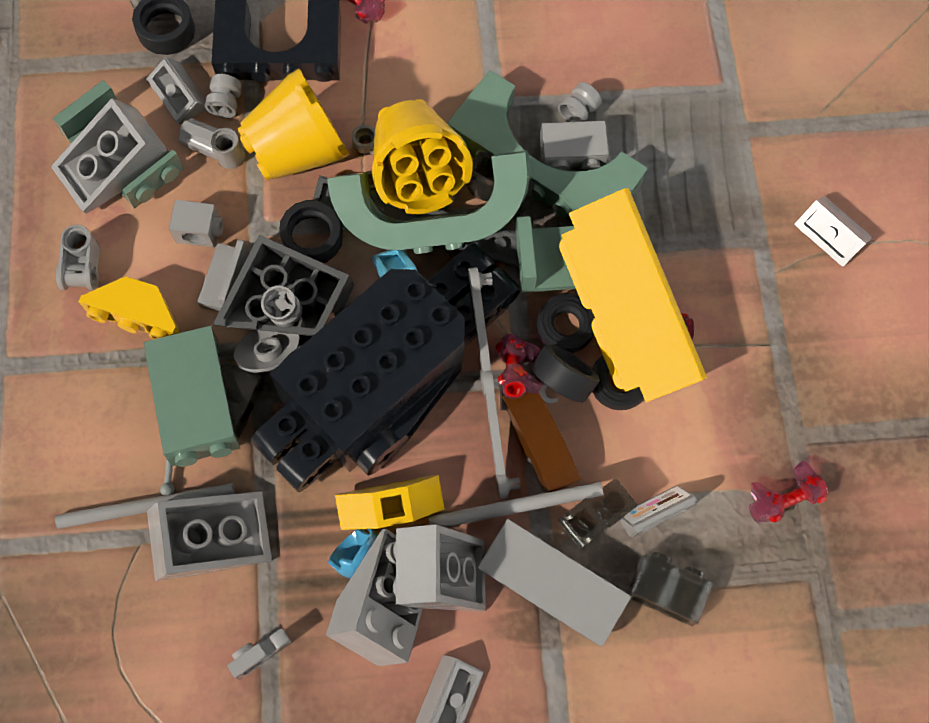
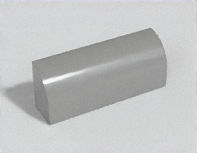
M509 519L506 520L477 567L600 647H603L631 599V596Z

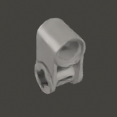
M71 225L61 235L59 262L56 268V282L60 290H67L69 287H87L89 291H93L98 286L100 245L90 231L82 225ZM87 240L83 247L75 249L80 241Z

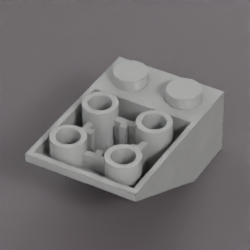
M387 529L381 530L337 599L326 636L377 666L409 662L423 609L396 605V596L393 590V583L396 578V558L393 551L396 535Z

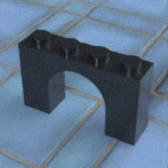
M215 0L211 59L215 75L226 74L238 80L266 82L268 80H283L287 75L300 68L305 80H317L319 82L340 80L341 11L339 0H308V19L305 36L296 46L281 52L262 50L250 41L251 15L247 0Z

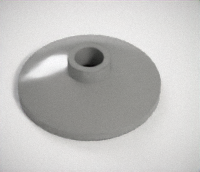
M253 330L237 344L234 351L235 361L241 369L249 372L273 370L292 351L300 346V336Z

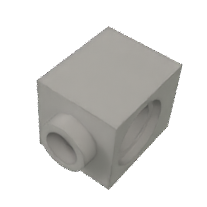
M175 200L169 225V231L175 242L214 248L216 236L220 237L223 230V218L219 217L215 205Z

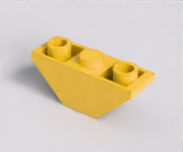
M125 276L81 295L78 301L87 312L86 316L100 323H106L107 320L118 323L117 326L130 333H137L140 330L149 333V337L152 339L180 333L159 288L140 280Z
M438 474L335 494L341 530L383 528L413 522L444 510Z

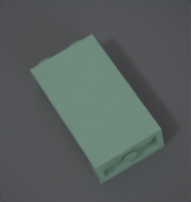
M102 80L53 117V120L63 136L72 143L111 98L116 100L117 98L112 88ZM171 150L122 189L120 194L133 208L150 200L159 188L178 177L184 168L177 153Z
M530 216L517 217L516 243L521 292L576 289L559 248L560 241L563 239L561 234L575 229L574 226L532 229Z
M212 326L144 342L163 455L172 466L185 467L195 464L198 459L209 456L214 458L225 457L231 454L233 450L240 449V443L233 430L218 352H221Z

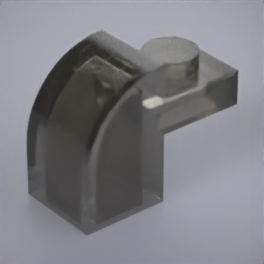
M617 477L602 488L604 496L585 498L558 519L580 549L599 538L639 506Z

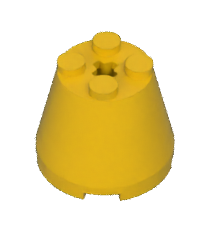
M300 68L287 75L240 122L241 126L237 128L241 135L239 136L248 153L251 154L255 151V157L258 161L257 166L267 181L272 178L278 179L334 163L350 155L308 81L305 80Z
M422 99L402 101L390 107L382 108L378 113V121L375 127L372 177L381 200L385 204L389 203L395 207L405 209L407 214L430 213L452 203V197L465 183H469L473 171L472 157L464 140Z

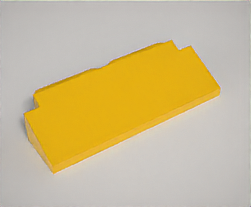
M629 188L619 190L570 212L569 216L575 229L561 234L563 239L560 241L559 248L582 305L586 309H592L595 317L592 321V329L616 387L624 389L625 392L640 387L645 402L707 379V375Z

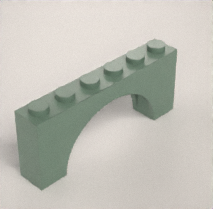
M491 70L488 71L447 124L464 140L470 155L474 157L478 164L493 169L492 156L525 150L515 140L507 120V113L514 102L516 86ZM620 152L615 159L600 168L578 172L559 170L547 166L529 155L530 182L527 193L531 198L537 201L542 200L553 207V210L559 216L570 218V212L624 188H629L633 197L642 185L648 168L623 152Z

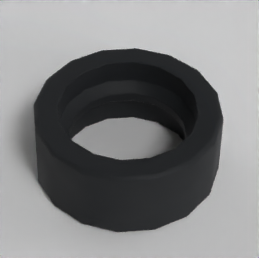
M141 0L133 11L132 22L140 43L147 50L155 54L170 55L180 52L194 38V21L189 6L184 0ZM173 13L182 19L178 28L171 33L158 35L152 34L146 29L150 20L160 14Z
M305 200L295 203L286 210L280 220L279 234L283 245L321 263H326L332 259L342 246L343 232L339 217L330 205L321 201ZM319 218L326 221L330 227L328 241L315 248L298 246L293 240L292 232L294 227L302 220Z
M546 344L532 364V371L542 382L557 393L576 402H585L600 381L599 376L590 366L572 353L556 345Z

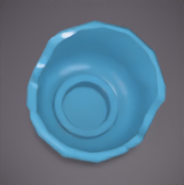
M362 529L355 530L330 555L328 563L340 575L351 579L379 535L373 529H367L370 534Z

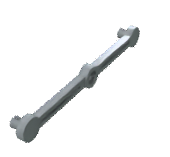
M469 268V284L481 362L480 378L483 396L486 399L496 485L499 499L508 498L510 490H520V484L512 485L513 483H520L519 477L511 479L506 477L494 381L480 289L482 285H492L491 272L481 274L478 272V268Z

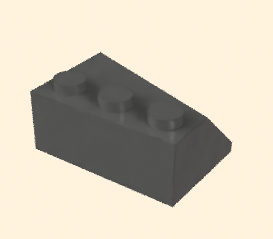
M259 235L213 325L313 336L343 310L355 285L348 274ZM271 287H287L300 301L302 314L295 324L289 327L278 326L263 312L261 299L263 294Z

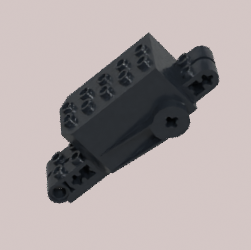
M476 243L468 245L428 281L416 270L390 269L308 341L292 351L279 366L270 372L279 397L285 406L255 432L251 438V443L272 465L278 464L276 470L297 492L308 488L337 461L349 472L358 465L368 476L376 473L410 440L462 371L464 348L477 337L468 269L478 268V272L481 274L491 272L492 285H482V288H480L486 328L509 308V305L520 294L521 287L501 267L495 269L496 263Z

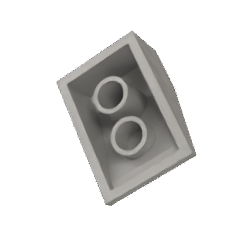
M111 98L53 163L51 168L82 212L89 213L121 193L123 188L168 154L169 150L137 108Z
M262 491L159 501L147 510L155 581L191 577L272 561Z
M439 525L396 528V541L393 547L396 558V578L393 583L396 605L426 609L486 611L485 572L477 568L485 556L484 540Z

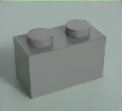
M605 121L542 123L539 136L541 163L565 171H588L606 165L609 152Z

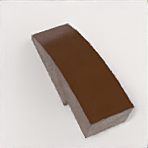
M531 381L524 384L525 391L521 396L510 397L504 393L501 397L526 457L530 458L543 490L546 492L557 491L581 480V477L552 415L536 386Z

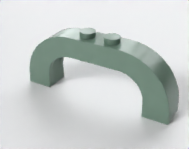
M527 150L492 156L494 189L489 201L478 210L406 220L393 219L383 214L375 206L370 195L367 172L337 175L327 178L330 198L339 219L360 240L387 250L413 249L414 254L432 252L433 246L445 245L446 250L465 248V242L477 241L494 234L504 227L517 213L526 197L530 182L529 154Z

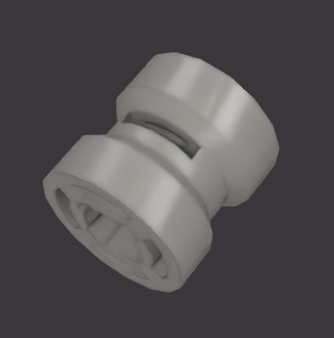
M216 74L210 82L209 87L212 92L206 97L205 109L218 117H234L238 106L236 99L241 95L242 83L230 75Z
M580 82L572 90L571 97L564 98L559 104L558 109L561 116L567 122H586L588 113L596 111L601 105L602 100L595 88L585 82Z
M274 286L263 294L261 299L262 310L276 325L289 327L300 319L302 314L301 303L289 288Z

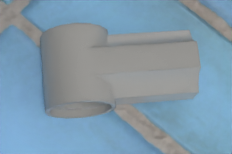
M192 118L188 121L185 120L180 128L178 138L180 145L216 159L222 167L227 169L236 168L243 163L245 152L236 132L232 129H217Z

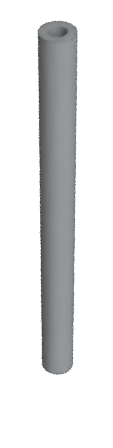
M601 482L429 516V525H439L446 528L604 496Z
M233 483L59 514L55 516V523L57 529L143 514L147 513V510L159 501L235 494Z

